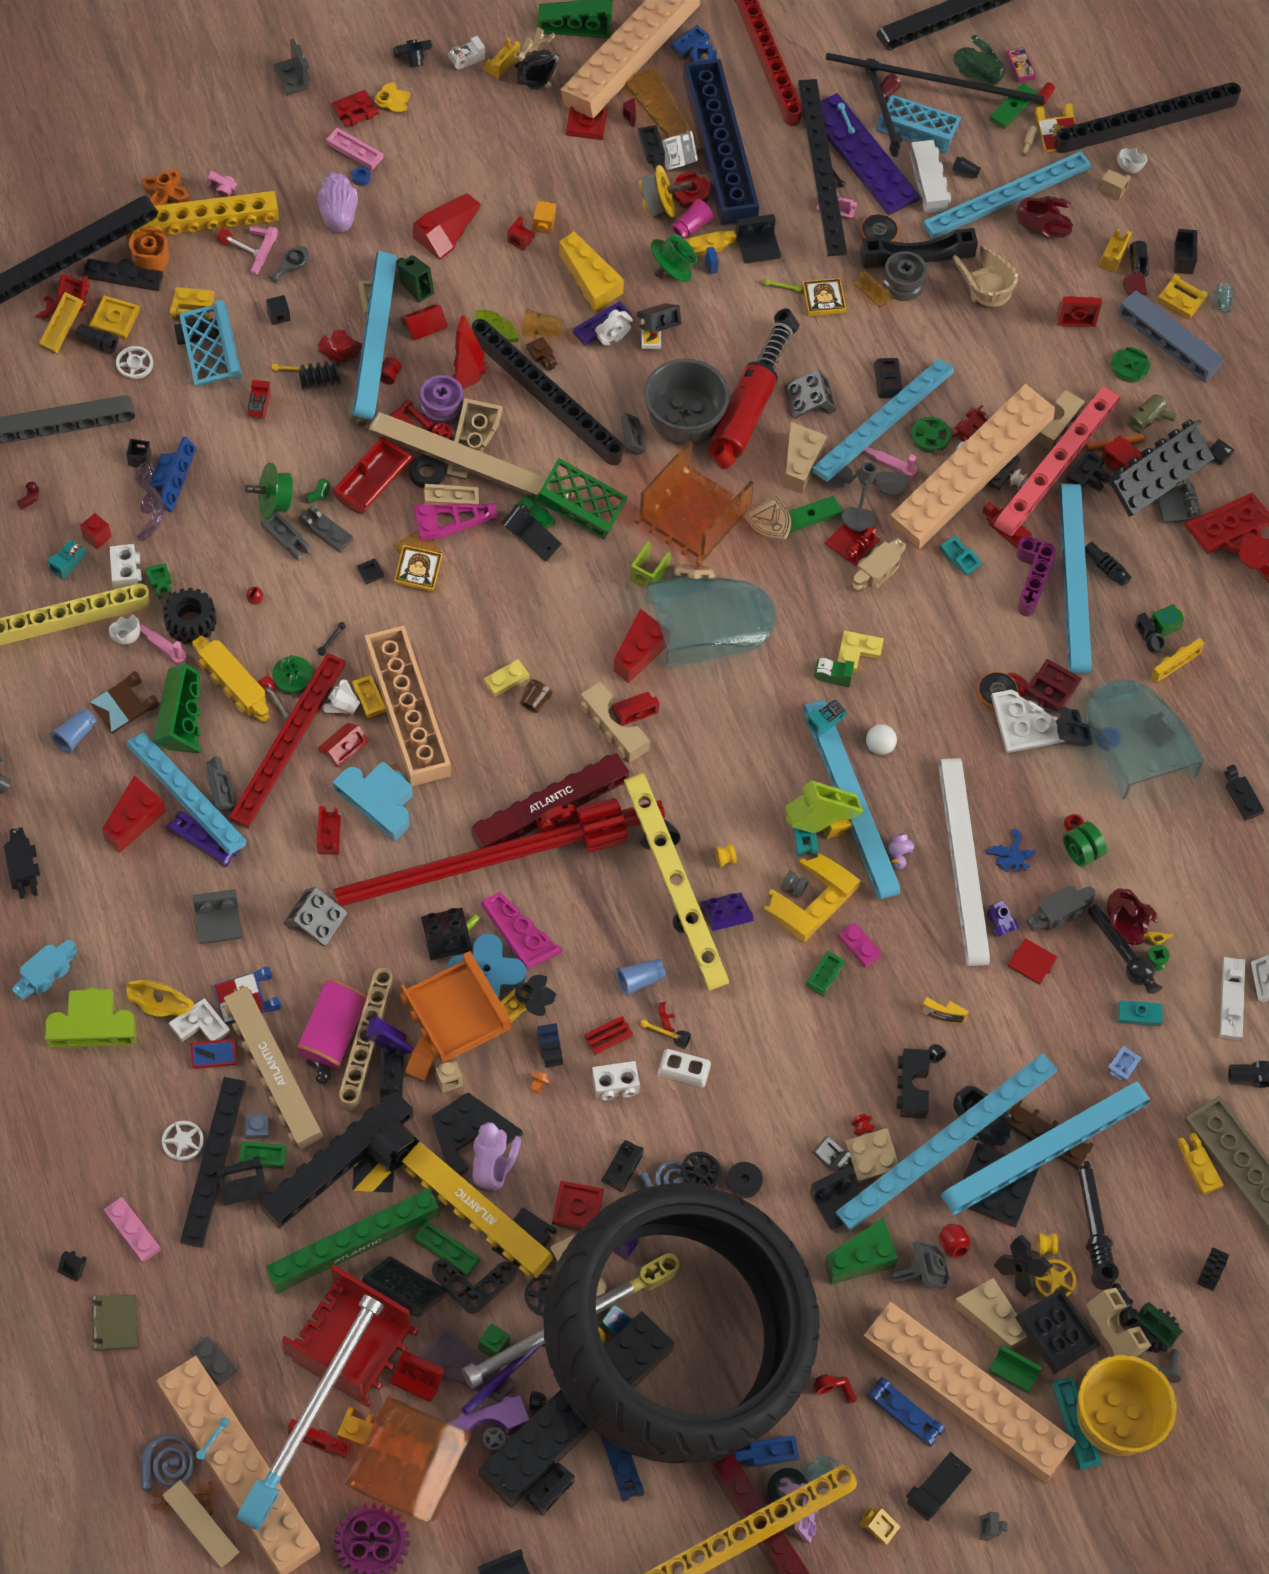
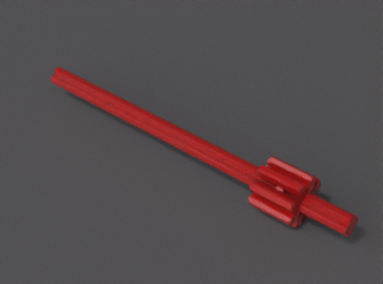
M612 798L577 808L578 822L334 888L337 904L345 906L582 840L587 851L591 853L627 843V828L641 824L634 807L621 810L617 799ZM657 800L656 803L661 812V815L663 818H665V811L662 806V801ZM646 803L639 806L642 808H647L650 806L651 803Z

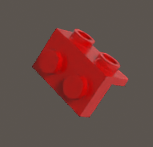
M62 274L59 279L54 310H56L64 292L83 301L79 312L83 311L86 306L84 296H86L89 290V284H87L88 277L84 276L80 281Z
M404 1350L400 1355L396 1372L392 1376L390 1383L431 1402L440 1388L445 1369Z

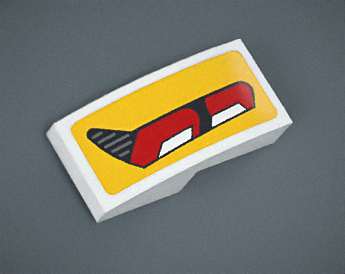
M643 318L641 319V325L645 324V320ZM641 329L642 349H661V331L650 333V331Z

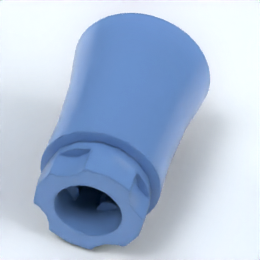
M82 708L61 726L51 731L50 738L60 750L71 754L83 737L92 730L97 721L90 711Z
M655 959L631 966L618 967L616 969V976L623 994L628 996L639 989L664 979L666 972L661 960Z

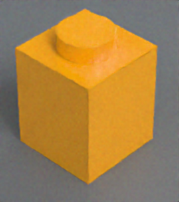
M537 201L533 217L534 231L552 233L556 217V204Z

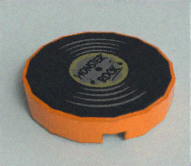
M873 214L862 222L860 234L864 239L882 237L895 242L899 228L893 218L885 214Z
M991 672L981 678L977 687V696L983 705L985 704L990 709L995 710L991 698L992 693L1014 690L1018 693V686L1010 675L1003 672Z

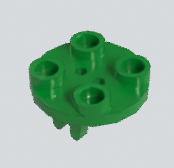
M293 655L279 660L273 667L272 672L274 684L286 695L302 692L313 677L312 666L302 657Z

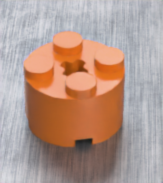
M143 227L136 234L134 232L131 235L129 247L134 266L147 270L163 271L170 259L166 235L155 227Z

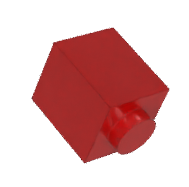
M96 513L80 525L83 539L96 550L111 538L109 524Z

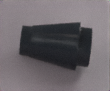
M957 156L952 167V171L955 174L975 178L978 177L981 167H978L963 156Z

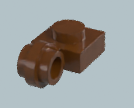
M544 337L526 344V349L535 362L541 361L545 370H553L557 361L553 356V350Z

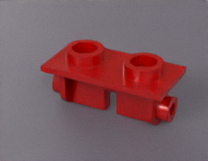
M983 405L976 409L973 407L966 413V420H961L954 427L956 431L952 437L958 435L960 441L965 442L976 432L972 426L978 430L987 421L988 415L980 411Z

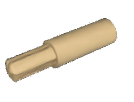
M1030 126L1021 151L1022 156L1027 155L1037 132V128L1034 126Z

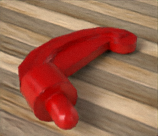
M50 296L44 297V301L47 302L46 310L40 311V314H36L35 318L45 319L52 316L55 305L53 298Z
M1007 673L1020 687L1018 690L1019 696L1024 697L1028 686L1026 680L1016 673Z

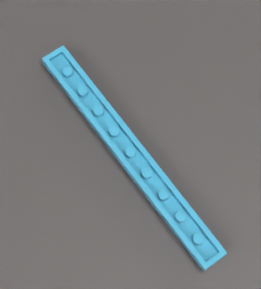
M1080 151L923 221V227L931 238L934 239L1089 170L1091 163Z
M941 359L935 361L812 467V473L828 482L954 373V367Z

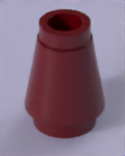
M895 74L887 75L881 84L885 99L900 89L902 82Z

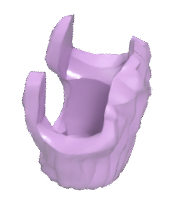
M331 172L321 183L322 188L317 195L318 206L326 226L335 233L345 232L353 224L358 196L356 189L352 188L350 180L347 179L346 175Z
M487 1122L480 1126L479 1134L474 1140L475 1158L472 1178L476 1187L493 1192L503 1187L505 1176L517 1159L521 1138L515 1137L509 1158H504L502 1154L506 1150L507 1133L502 1129L499 1131L493 1123Z

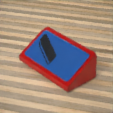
M234 1039L190 1043L193 1069L237 1065Z

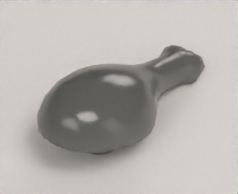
M297 246L288 250L283 257L281 267L275 272L270 273L269 278L273 282H278L279 278L286 272L302 268L309 258L308 249L303 246Z

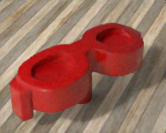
M666 1001L659 1003L661 1024L664 1030L674 1032L675 1029L671 1027L669 1022L670 1018L675 1017L674 1013L666 1015Z

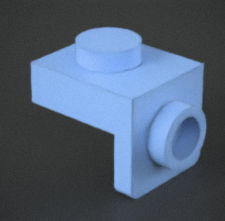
M1123 1046L1108 1066L1112 1069L1110 1074L1119 1080L1122 1078L1128 1079L1142 1057Z

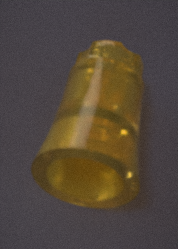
M525 308L522 335L561 336L563 318Z

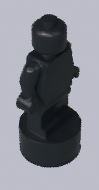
M1114 1283L1112 1288H1117L1128 1306L1121 1312V1319L1124 1325L1129 1326L1137 1323L1138 1321L1134 1317L1138 1311L1131 1306L1133 1300L1129 1298L1125 1290H1122L1119 1283Z

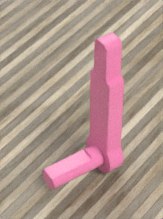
M250 227L249 231L251 234L265 237L251 269V273L254 275H258L277 238L278 231L275 227H269L268 229Z
M870 447L863 451L864 455L875 459L877 463L901 474L910 475V478L916 476V456L913 454L910 455L908 463L885 452L876 451Z
M140 625V633L148 639L149 643L171 658L174 664L179 665L187 661L186 652L182 650L179 641L171 644L157 632H152L144 625Z

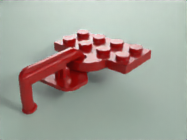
M1253 492L1186 522V529L1207 554L1225 547L1228 551L1239 554V558L1245 566L1250 569H1256L1269 584V539L1262 538L1260 531L1269 527V511Z

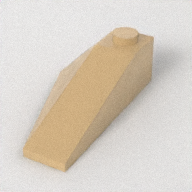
M464 398L454 442L483 453L499 427L503 406ZM452 465L448 466L447 475L466 479L470 474Z

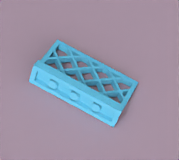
M891 95L887 106L889 113L895 115L890 116L896 134H901L902 139L909 142L934 140L935 147H938L940 152L947 153L951 140L960 124L961 117ZM894 102L900 104L901 106L895 108L892 103ZM911 109H916L919 112L912 113ZM905 111L907 115L901 116L899 112ZM881 112L876 131L888 134ZM928 115H934L936 118L930 119ZM923 117L925 121L918 122L916 118ZM949 120L955 123L947 125L945 121ZM940 122L942 126L936 128L934 124Z
M224 300L216 301L215 305L180 313L195 386L232 377L235 379L243 378L228 309ZM215 311V318L212 322L203 319L207 313ZM195 317L198 320L193 327H190L186 324L185 318ZM201 321L209 325L204 334L196 330ZM212 328L220 333L216 340L208 337ZM193 333L201 336L197 345L190 342ZM205 339L213 343L208 352L200 348ZM216 346L223 348V353L219 358L211 354ZM198 350L206 354L200 363L194 360V355ZM209 357L217 361L212 369L204 366ZM221 363L227 366L228 372L223 374L215 371ZM202 368L210 372L206 378L198 380V373Z

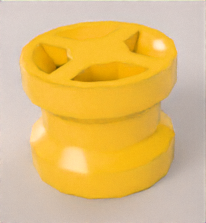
M732 843L727 844L723 848L720 846L715 847V856L719 867H724L727 863H737L736 852Z
M1038 1233L1037 1252L1040 1255L1045 1253L1057 1255V1233H1051L1050 1235Z

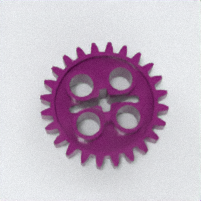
M364 1503L362 1511L354 1507V1515L346 1512L348 1520L340 1519V1524L343 1528H336L335 1532L340 1536L333 1538L334 1543L339 1544L334 1547V1552H341L337 1556V1561L345 1560L342 1568L346 1569L350 1566L349 1574H354L356 1571L358 1574H389L390 1568L398 1571L396 1562L403 1564L404 1560L401 1555L408 1556V1551L403 1547L410 1546V1541L405 1540V1538L409 1537V1531H402L406 1528V1522L399 1523L401 1515L393 1517V1508L385 1512V1504L379 1510L376 1508V1503H373L371 1509H368L366 1503ZM359 1525L367 1527V1531L363 1534H358L354 1530ZM382 1526H387L391 1529L387 1535L379 1534L378 1530ZM370 1538H375L373 1546H370L368 1543ZM352 1539L358 1540L354 1543L351 1542ZM392 1541L393 1543H392V1544H387V1543H384V1542ZM357 1548L365 1550V1554L362 1557H355L353 1552ZM382 1549L389 1552V1555L383 1559L376 1556V1553Z

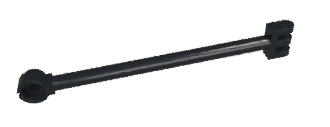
M873 58L866 59L867 61L879 63V61H876ZM865 68L866 73L870 75L890 137L889 150L891 156L898 157L902 137L901 134H896L877 75L878 70Z

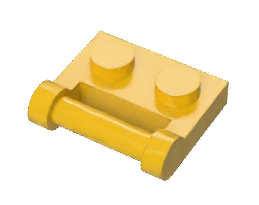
M1175 274L1158 296L1157 301L1190 320L1205 301L1208 292L1195 288ZM1177 285L1183 290L1196 296L1197 299L1195 300L1187 294L1181 292L1180 290L1176 289L1175 286Z
M175 287L170 317L177 318V316H180V313L192 311L188 309L196 310L213 305L214 291ZM211 312L207 313L203 319H210Z

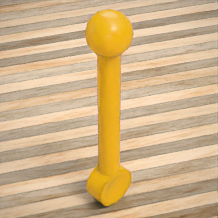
M278 364L271 366L273 372H278L279 370H300V367L279 366Z

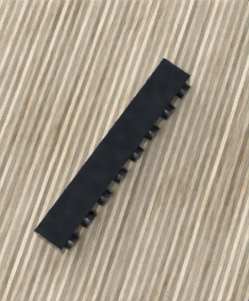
M396 1090L391 1094L388 1093L383 1096L375 1108H369L363 1114V1118L358 1122H352L347 1127L345 1133L341 1136H335L330 1141V1145L324 1150H318L314 1154L313 1159L307 1164L303 1163L300 1165L292 1177L283 1179L274 1192L270 1191L265 1194L261 1199L262 1202H260L262 1212L280 1229L369 1154L367 1149L372 1144L373 1140L371 1137L376 1131L380 1129L383 1131L396 1118L404 1125L414 1117L413 1108Z

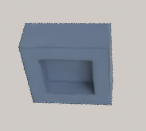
M268 1114L246 1115V1139L269 1138Z

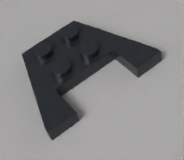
M470 1093L464 1094L432 1115L433 1125L444 1161L459 1175L467 1172L468 1167L457 1151L475 1140L481 1125L489 1122L493 1123L499 1131L502 1129L507 1133L506 1145L513 1142L516 1136L520 1137L523 1135V1131Z

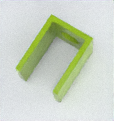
M648 541L631 565L630 580L653 591L670 566L671 553L667 552L653 574L641 569L650 556L651 542ZM638 575L643 576L646 581L642 580Z

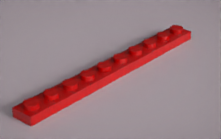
M329 653L325 655L230 814V821L249 829L346 665L345 660Z

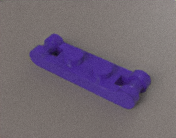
M179 811L175 815L176 819L173 822H169L166 826L170 833L192 844L218 861L223 867H227L231 863L230 859L240 852V850H237L230 855L226 852L224 854L220 853L219 851L222 847L195 819L182 811Z

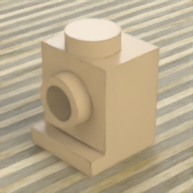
M1109 169L1107 173L1103 172L1099 179V183H1101L1099 191L1120 200L1128 188L1131 176L1127 175L1124 177Z
M457 1061L452 1063L444 1062L436 1068L434 1075L442 1093L463 1086V1078Z

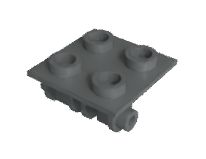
M1189 479L1183 480L1181 486L1173 487L1158 498L1164 523L1192 520L1202 515L1195 487Z

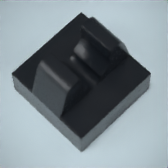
M65 1251L61 1255L57 1272L77 1282L82 1277L87 1258L85 1256L82 1258L76 1256L75 1251Z

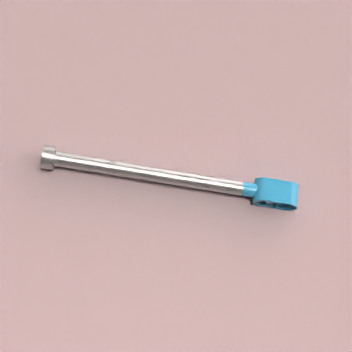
M363 1295L358 1304L361 1307L359 1314L264 1481L258 1479L241 1506L236 1519L258 1531L279 1496L280 1490L276 1489L279 1481L373 1315L379 1316L384 1305L370 1296Z

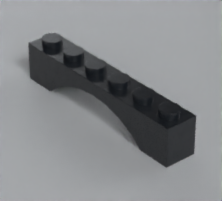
M974 228L954 230L942 237L917 243L894 242L882 237L862 239L860 255L863 268L885 266L890 256L901 251L918 254L925 262L950 260L954 255H957L959 259L971 258L976 255L978 241Z

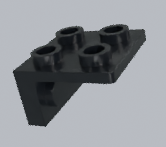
M774 214L737 219L735 234L745 264L781 258L774 232L776 222Z
M451 908L447 911L429 913L421 917L430 960L473 951L463 908Z
M851 1165L811 1185L810 1195L831 1230L844 1224L836 1215V1211L860 1194L853 1181L855 1171Z

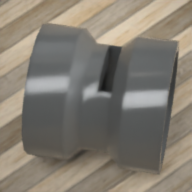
M790 870L783 880L781 889L786 892H793L794 896L801 898L809 883V879L805 877L799 878L795 872Z

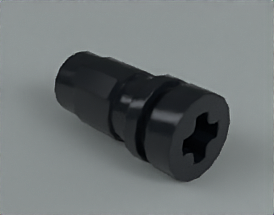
M80 324L76 330L75 336L77 339L92 346H97L99 350L112 354L118 345V336L107 331L101 332L84 324Z

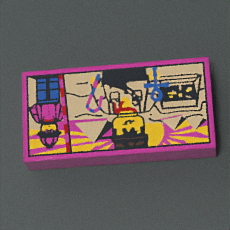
M1025 48L1007 50L1006 56L1017 82L1035 79L1036 73Z

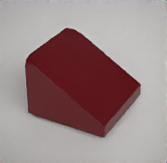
M635 98L623 103V116L632 127H635L636 124Z
M1142 272L1125 276L1123 286L1127 296H1130L1135 290L1142 295H1147Z

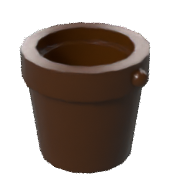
M530 679L520 704L528 711L537 713L553 693L542 682Z

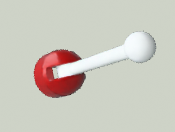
M222 228L218 233L217 242L224 245L233 243L253 253L255 257L257 256L258 249L254 250L234 240L229 230Z

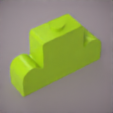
M91 987L86 990H71L69 992L68 1016L61 1012H54L48 1016L45 1040L48 1048L136 1045V1024L134 1016L130 1011L119 1010L115 1013V999L111 989Z

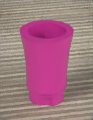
M696 199L676 219L675 223L671 225V229L674 234L685 239L700 227L714 219L713 213L705 202Z

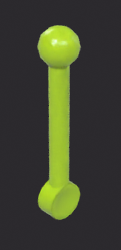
M769 279L763 280L764 286L772 285L792 289L796 293H801L802 291L801 285L791 286L772 282Z

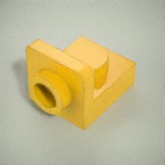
M874 1507L867 1509L863 1513L862 1520L858 1524L861 1528L868 1529L883 1545H887L900 1528L882 1508Z

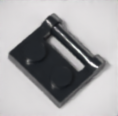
M260 1156L253 1157V1160L225 1167L222 1165L216 1166L224 1206L263 1197L268 1193ZM256 1169L257 1175L226 1182V1175Z

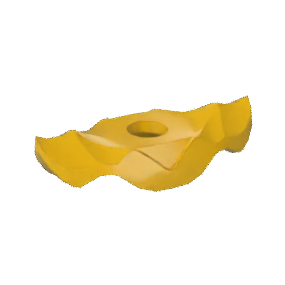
M153 980L127 982V999L138 1004L142 1011L149 1015L161 1017L168 1015L180 1016L189 1012L195 1005L192 1000L170 985ZM156 990L163 994L162 1002L155 1000L154 993Z

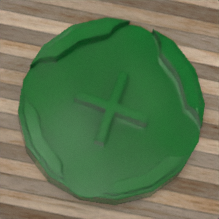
M1134 347L1117 350L1111 361V369L1114 375L1126 382H1138L1144 379L1150 367L1147 355Z

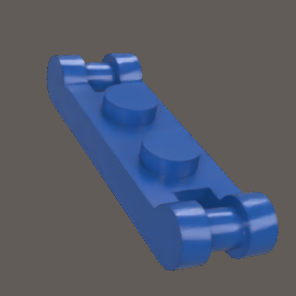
M880 1377L877 1381V1386L874 1389H870L867 1393L870 1400L929 1447H932L936 1442L935 1438L938 1434L941 1435L945 1431V1427L940 1422L934 1420L884 1377ZM884 1391L889 1395L886 1400L881 1396ZM926 1425L930 1428L928 1433L922 1430Z

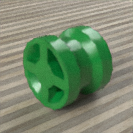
M1162 945L1152 946L1147 954V958L1155 966V971L1163 970L1170 957L1168 949Z

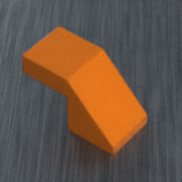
M422 1036L411 1054L405 1073L425 1081L428 1078L435 1058L429 1048L431 1046L428 1040L424 1041Z

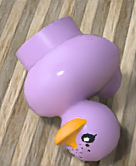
M907 834L891 836L888 851L894 856L890 862L896 869H903L906 866V858L902 855H909L914 849V844L908 839Z

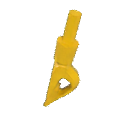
M1147 931L1144 934L1145 938L1152 945H1159L1174 937V934L1168 935L1167 933ZM1153 938H1161L1162 940L1155 941Z

